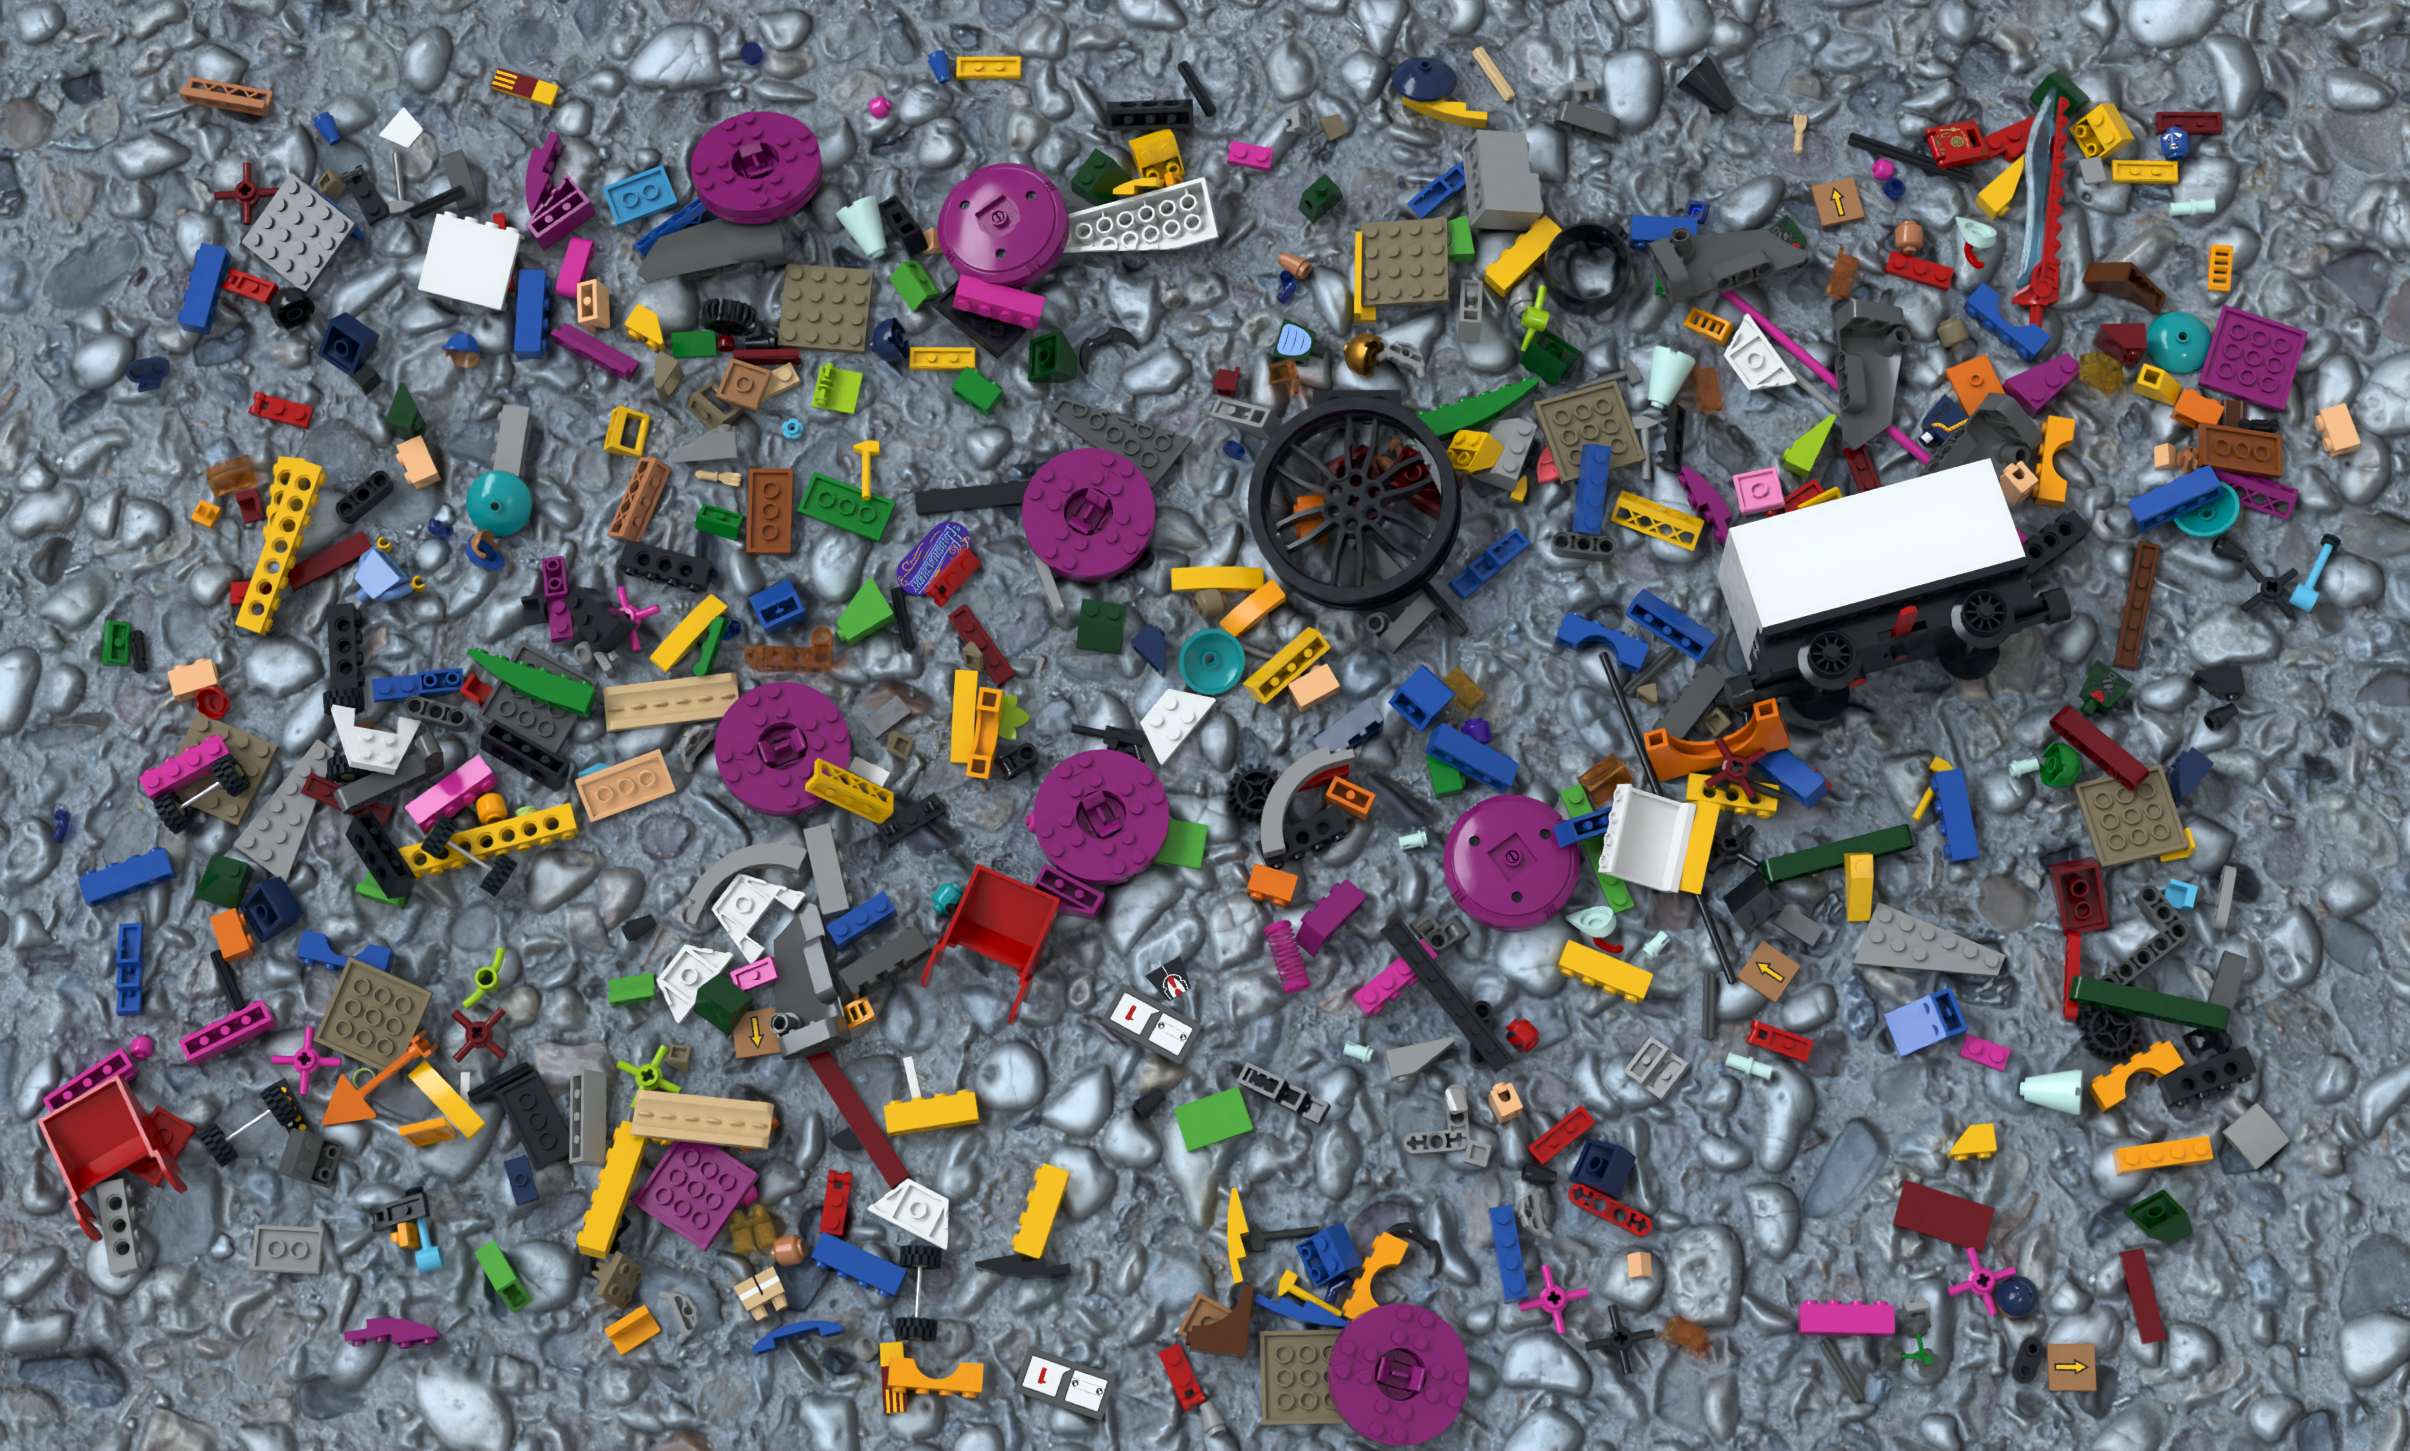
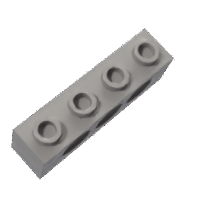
M123 1178L96 1184L110 1274L114 1277H120L143 1271L142 1264H145V1257L143 1251L139 1249L138 1242H141V1234L139 1228H136L135 1225L138 1215L136 1207L132 1206L131 1197H134L132 1184H129ZM117 1200H122L121 1208L114 1210V1203ZM121 1222H125V1230L118 1233L117 1226ZM129 1244V1252L121 1255V1248Z

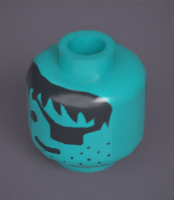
M953 882L951 884L943 883L931 897L934 902L932 908L941 916L944 913L952 916L955 914L964 892Z

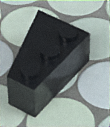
M577 586L564 600L592 651L609 653L615 650L638 625L636 622L629 620L624 612L616 609L612 602L596 589Z

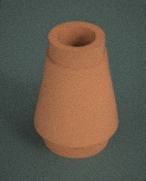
M1283 252L1278 259V263L1296 279L1300 278L1303 280L1310 273L1311 264L1308 263L1307 259Z

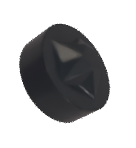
M1146 548L1145 552L1142 553V557L1134 564L1138 570H1146L1153 564L1155 556L1150 549Z

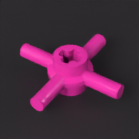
M620 586L616 588L621 606L619 610L624 612L629 620L638 624L628 635L632 651L636 652L641 650L636 629L642 624L643 618L660 613L661 610L658 604L642 610L630 606L625 586Z
M305 1027L304 1047L298 1050L294 1056L272 1055V1064L293 1065L295 1070L301 1074L299 1095L308 1096L310 1074L316 1072L319 1066L341 1067L342 1065L341 1058L320 1057L318 1052L313 1049L314 1027ZM307 1057H309L311 1061L304 1065L303 1060H307Z
M1974 1247L1965 1249L1972 1271L1966 1282L1947 1288L1949 1296L1971 1290L1974 1294L1982 1296L1989 1316L1998 1314L1991 1292L1994 1290L1997 1281L2015 1276V1268L2012 1266L1992 1273L1989 1269L1981 1267ZM1980 1276L1981 1279H1986V1283L1983 1284V1287L1982 1284L1978 1285L1977 1280L1980 1279Z
M1550 1264L1543 1265L1541 1270L1546 1288L1541 1292L1540 1298L1518 1302L1521 1312L1542 1307L1543 1310L1552 1314L1557 1335L1564 1334L1566 1330L1561 1311L1566 1307L1567 1301L1589 1297L1587 1288L1565 1292L1561 1287L1555 1286ZM1551 1294H1553L1555 1298H1559L1556 1305H1553L1552 1301L1548 1302L1547 1300L1550 1298Z

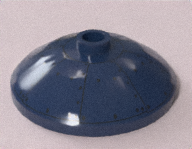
M1414 57L1405 60L1394 69L1392 74V84L1395 90L1400 95L1419 102H1433L1446 98L1454 91L1457 82L1454 70L1445 62L1432 57Z

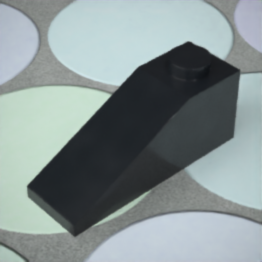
M896 195L878 204L881 214L909 257L929 248L921 228Z

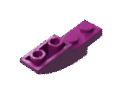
M550 131L542 150L534 147L527 168L525 191L531 216L541 204H545L547 195H551L550 193L554 188L550 173L554 168V159L556 155L560 154L563 143L559 134Z
M1687 466L1681 467L1678 480L1681 487L1686 488L1690 507H1694L1697 513L1704 511L1707 523H1711L1714 529L1713 536L1716 543H1720L1724 549L1729 531L1727 524L1731 522L1732 514L1713 486Z
M564 556L542 559L545 597L548 605L552 643L575 640L573 615L564 601L570 595Z
M397 1318L366 1319L367 1329L344 1332L345 1342L352 1344V1347L365 1346L366 1342L374 1340L375 1343L389 1342V1338H392V1343L395 1346H399V1349L412 1348L414 1343L422 1342V1345H433L437 1343L436 1340L443 1339L440 1332L426 1325Z

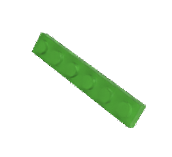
M1581 784L1560 792L1570 819L1593 812ZM1604 835L1582 841V847L1607 904L1613 910V913L1616 915L1634 908V903L1624 881L1598 872L1599 859L1604 847Z

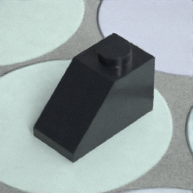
M2241 665L2197 670L2192 676L2194 683L2218 700L2226 699L2227 702L2237 701L2246 691Z

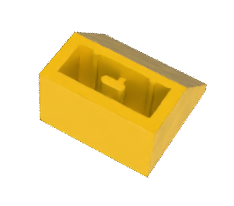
M2114 103L2100 104L2069 128L2087 159L2099 156L2101 160L2119 152L2135 140Z
M1162 129L1128 141L1140 178L1156 177L1165 180L1164 175L1169 172L1179 176L1185 175L1176 139L1170 129Z
M1460 429L1454 436L1447 450V455L1454 470L1474 472L1493 467L1504 447L1489 433Z

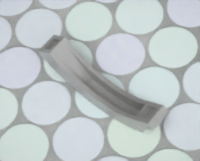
M1329 746L1317 749L1294 762L1279 777L1267 797L1261 818V845L1264 859L1286 853L1283 839V822L1287 808L1296 792L1307 781L1324 771L1355 763L1353 748L1349 750L1347 748H1340L1335 750L1333 754H1330Z
M767 843L748 846L723 857L700 877L688 896L690 903L694 904V906L689 907L686 913L689 927L698 930L713 898L725 885L734 880L738 873L746 874L761 869H780L801 875L809 858L808 850L788 844Z

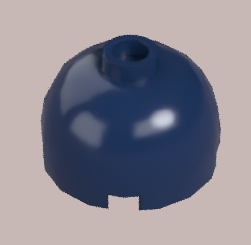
M897 318L881 321L873 329L871 340L869 341L872 352L876 353L883 361L899 362L909 356L908 340L904 341L902 336L906 332Z

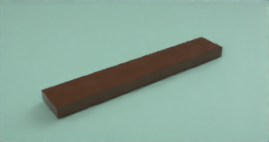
M2140 540L2137 543L2113 667L2130 671L2136 670L2161 545Z

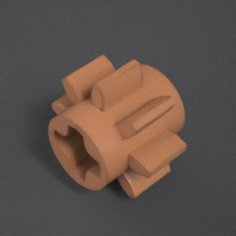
M2189 446L2185 447L2183 452L2178 451L2176 462H2178L2177 465L2180 466L2181 471L2192 473L2200 468L2198 448Z

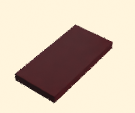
M1905 1180L1892 1225L1966 1249L1974 1247L1976 1252L1982 1253L1995 1208Z

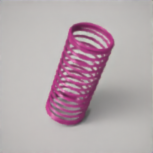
M1289 920L1273 923L1263 930L1265 937H1267V942H1269L1268 946L1271 947L1270 951L1272 952L1271 956L1274 957L1273 961H1276L1275 966H1277L1276 970L1279 971V979L1282 980L1281 984L1284 985L1283 991L1286 994L1301 991L1312 984L1311 980H1308L1309 976H1305L1308 972L1304 971L1306 967L1302 966L1305 963L1301 961L1303 957H1298L1301 955V952H1297L1300 948L1296 947L1298 945L1295 942L1297 938H1292L1295 936V933H1291L1293 929L1290 928L1292 923Z

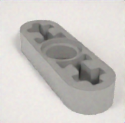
M1039 558L1033 559L1054 616L1058 617L1066 614L1049 566Z
M2223 866L2212 928L2225 930L2227 926L2236 878V867Z

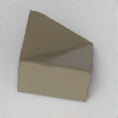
M331 168L317 182L320 193L332 201H336L347 187L343 176Z

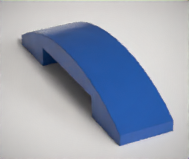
M828 1321L793 1323L769 1333L751 1349L752 1353L757 1356L777 1351L776 1341L818 1330L824 1339L844 1334L845 1329L840 1324Z

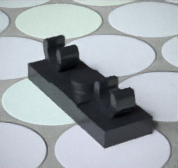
M1671 403L1669 409L1661 411L1664 416H1669L1666 421H1660V424L1667 428L1664 434L1666 451L1661 450L1658 452V455L1665 457V460L1658 462L1657 466L1661 469L1668 468L1673 473H1680L1686 410L1678 403Z
M934 792L876 827L889 847L944 815L946 810Z

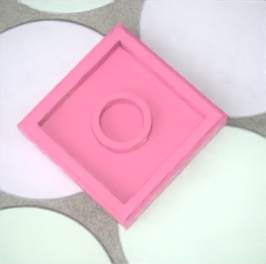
M1776 467L1733 475L1741 516L1785 508Z

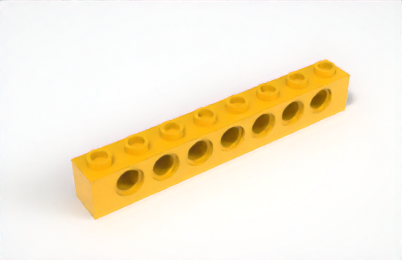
M296 459L235 623L238 627L265 636L266 631H270L273 624V619H271L273 612L277 611L280 606L281 599L279 596L288 584V572L290 569H293L296 563L295 553L297 548L300 549L303 544L304 536L302 535L305 527L308 528L311 523L312 516L310 513L312 508L318 504L320 486L323 487L327 479L326 470L322 466ZM305 481H310V488L306 491H302V483ZM302 501L303 508L300 511H294L295 503ZM295 522V529L292 532H287V524ZM282 543H287V550L283 553H279V545ZM279 563V571L271 574V566ZM267 584H271L272 591L269 594L264 595V586ZM263 605L264 612L257 616L255 614L256 607Z
M571 803L455 833L449 840L461 848L470 845L471 850L468 853L485 862L490 857L496 856V858H499L502 853L508 856L509 852L516 850L518 852L528 851L531 849V846L538 844L540 846L550 845L553 843V840H569L580 832L574 808ZM552 822L559 823L558 828L555 830H549L548 827ZM530 828H537V832L533 836H527L526 833ZM508 834H515V838L511 842H505V837ZM486 840H493V844L489 848H483V843ZM424 842L397 849L416 876L415 881L421 879L423 875H439L443 873V870L449 868L453 870L465 867V864L474 862L448 844L439 853L440 855L444 851L449 852V856L444 860H440L439 855L434 858L422 850L420 847ZM421 857H426V863L418 866L417 861Z

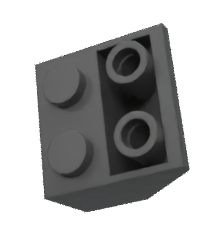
M291 1129L277 1173L298 1181L329 1188L343 1144L306 1130Z

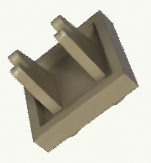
M616 1251L610 1264L596 1263L600 1270L592 1271V1275L599 1279L600 1283L594 1293L624 1310L630 1302L637 1284L641 1281L645 1268Z

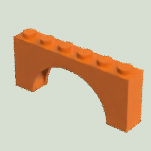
M1775 698L1753 704L1754 712L1749 722L1735 733L1723 737L1731 753L1744 758L1762 748L1766 753L1791 747L1788 730ZM1666 728L1643 733L1646 751L1660 782L1717 767L1725 761L1714 742L1716 740L1703 742L1685 741L1672 736Z

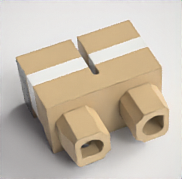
M773 1266L755 1275L763 1295L753 1277L734 1286L749 1314L753 1315L758 1323L769 1317L764 1306L773 1303L777 1312L788 1307L785 1297L787 1293Z

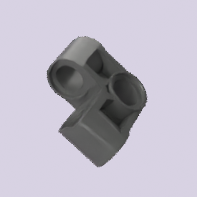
M1426 911L1409 923L1414 934L1420 940L1424 939L1438 956L1444 954L1455 945L1460 944L1471 934L1458 915L1449 918L1443 925L1439 926L1435 917L1429 911ZM1440 939L1444 944L1441 947H1435L1432 945V941Z

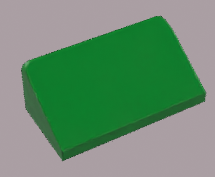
M714 330L671 333L673 358L717 356V336Z
M703 504L696 516L695 528L736 541L745 516Z
M108 620L105 623L102 666H128L131 623Z

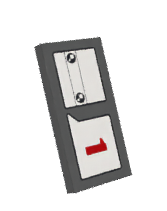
M1122 983L1100 1022L1102 1025L1180 1067L1202 1029V1025L1124 983Z
M1028 1347L1013 1391L1102 1422L1117 1376Z

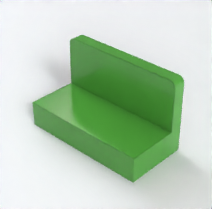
M918 260L902 262L890 277V281L912 311H916L925 300L936 299L940 294V291Z
M370 871L367 872L363 884L358 883L355 892L361 897L402 909L407 897L388 899Z
M652 973L608 981L610 992L608 994V1001L612 1007L657 1000L655 980Z

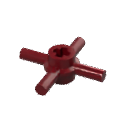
M245 162L243 163V181L237 184L234 191L214 192L215 200L236 199L237 203L243 206V225L250 226L252 225V207L259 202L260 197H274L280 188L259 189L252 182V164Z
M1723 737L1714 741L1725 761L1722 764L1721 772L1704 781L1706 787L1709 789L1727 779L1731 782H1739L1749 800L1756 797L1757 795L1746 777L1749 773V766L1767 756L1766 751L1762 748L1744 758L1740 755H1733ZM1733 765L1735 767L1738 765L1740 766V770L1738 772H1732L1731 768Z
M499 1007L486 1022L477 1021L472 1023L458 1009L455 1010L451 1016L466 1029L465 1038L467 1042L452 1058L460 1063L473 1048L481 1049L486 1047L496 1057L503 1060L507 1053L492 1041V1027L506 1012ZM478 1031L483 1034V1037L480 1039L475 1035Z

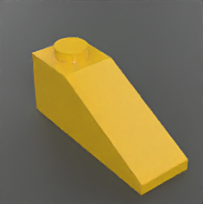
M2025 154L1977 195L1974 203L1992 220L1997 216L2003 217L2009 211V204L2027 159Z
M1867 852L1844 853L1847 921H1869L1871 917L1874 879L1873 854Z

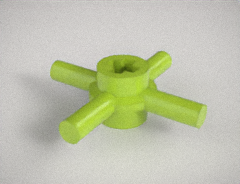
M660 1045L651 1064H645L638 1068L621 1059L617 1064V1068L635 1076L636 1083L639 1086L638 1091H654L660 1087L668 1092L680 1094L682 1087L663 1079V1073L659 1067L668 1051V1048ZM652 1073L654 1079L646 1081L645 1076H650ZM637 1093L630 1104V1107L635 1109Z

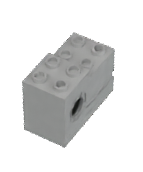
M1477 130L1463 146L1462 155L1470 228L1527 231L1543 213L1544 203L1541 201L1540 194L1542 184L1539 181L1538 173H1530L1532 165L1528 157L1529 142L1527 141L1526 133Z

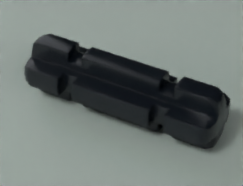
M2241 419L2237 423L2238 428L2267 431L2268 433H2276L2280 430L2279 421L2270 420L2269 422L2268 420L2251 419V421L2249 419Z
M134 630L130 632V638L133 642L131 647L135 662L133 663L134 671L136 673H145L148 669L147 663H145L146 652L145 644L143 643V632L141 630Z

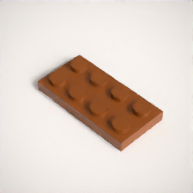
M2203 422L2198 425L2199 467L2210 465L2215 470L2275 479L2283 476L2281 434Z
M749 468L747 555H791L793 469Z

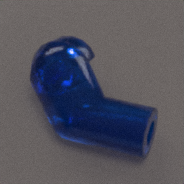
M1284 270L1280 274L1283 289L1276 296L1277 300L1282 304L1286 303L1297 288L1295 277L1288 270Z
M429 520L427 529L430 533L442 539L453 534L454 529L452 526L440 527V520Z
M731 621L725 632L724 641H728L741 633L742 628L739 621Z
M59 809L54 815L55 820L59 822L51 839L62 843L68 831L71 815L68 811Z
M1342 1275L1329 1283L1324 1301L1335 1305L1338 1293L1344 1289L1351 1290L1354 1280L1349 1278L1348 1275Z

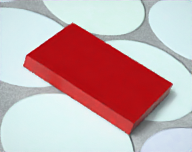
M157 1105L149 1118L164 1140L162 1147L176 1161L197 1129ZM146 1155L125 1167L156 1187H159L165 1178L156 1156L151 1158V1156L148 1157Z

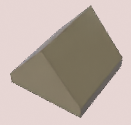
M1656 683L1638 687L1635 694L1637 699L1652 708L1656 706L1658 700Z

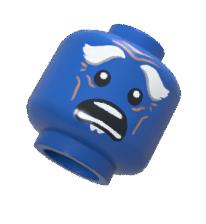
M2171 127L2167 129L2166 133L2161 135L2162 155L2167 157L2168 160L2184 159L2185 155L2190 152L2189 136L2186 131L2180 130L2179 127Z

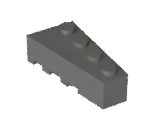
M916 926L912 928L907 927L899 933V936L886 941L881 947L838 973L842 982L856 1001L862 997H868L932 953V949Z

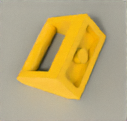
M621 405L613 409L603 451L635 458L642 457L651 416ZM626 418L641 420L635 449L620 445Z

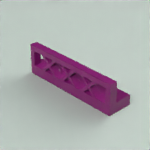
M564 322L559 331L553 329L551 332L554 343L627 382H630L640 366L639 361Z
M2213 469L2217 478L2224 483H2232L2229 485L2232 488L2241 486L2245 489L2247 494L2238 497L2241 505L2285 520L2289 519L2298 497V489L2260 476ZM2261 493L2266 496L2268 501L2258 504L2254 502L2252 496ZM2284 501L2289 503L2284 513L2276 510L2273 503Z

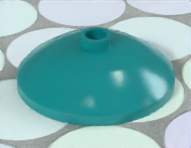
M2185 312L2166 313L2158 317L2147 332V353L2153 363L2160 369L2171 374H2189L2197 371L2204 365L2212 340L2211 334L2207 326L2194 315ZM2179 335H2183L2186 340H2181Z
M495 470L484 473L471 484L466 497V507L471 521L481 531L486 529L490 530L493 536H508L519 531L529 520L532 512V497L527 485L518 476L507 471ZM493 502L499 504V509L493 508Z
M2219 481L2224 496L2174 518L2176 526L2183 533L2195 538H2212L2225 533L2235 524L2240 513V502L2235 490L2228 484Z
M1218 628L1203 629L1191 635L1183 644L1178 659L1179 670L1184 681L1193 690L1209 695L1223 693L1232 688L1243 674L1245 667L1244 650L1240 642L1231 633ZM1208 655L1213 656L1210 662L1206 661V656Z

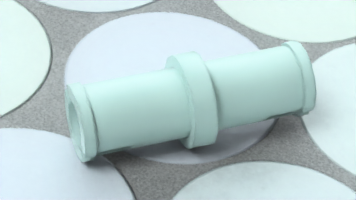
M2189 199V202L2169 203L2171 217L2189 214L2190 216H2196V214L2215 213L2216 210L2214 199L2201 201Z
M1729 1052L1725 1066L1744 1071L1746 1075L1750 1073L1767 1080L1770 1079L1773 1066L1755 1061L1753 1057L1746 1058Z

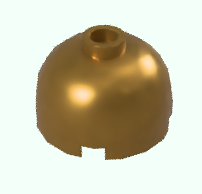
M1362 333L1356 335L1345 345L1343 351L1345 362L1352 373L1365 378H1370L1375 374L1371 371L1375 364L1378 367L1381 362L1375 359V356L1384 349V344L1380 343L1382 337Z

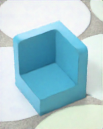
M2171 879L2166 885L2164 897L2174 909L2188 913L2193 908L2198 886Z

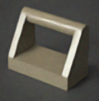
M660 351L655 359L654 386L660 401L666 403L684 378V374L678 360Z
M714 380L692 393L686 407L687 410L711 430L721 424L731 425L745 410L744 408L727 403L734 410L725 415L705 398L711 390L717 394L719 385Z

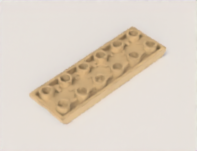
M723 673L606 687L603 689L606 730L608 733L720 720L729 707L739 698L737 674Z
M639 1090L637 1091L630 1135L634 1137L768 1150L774 1104Z

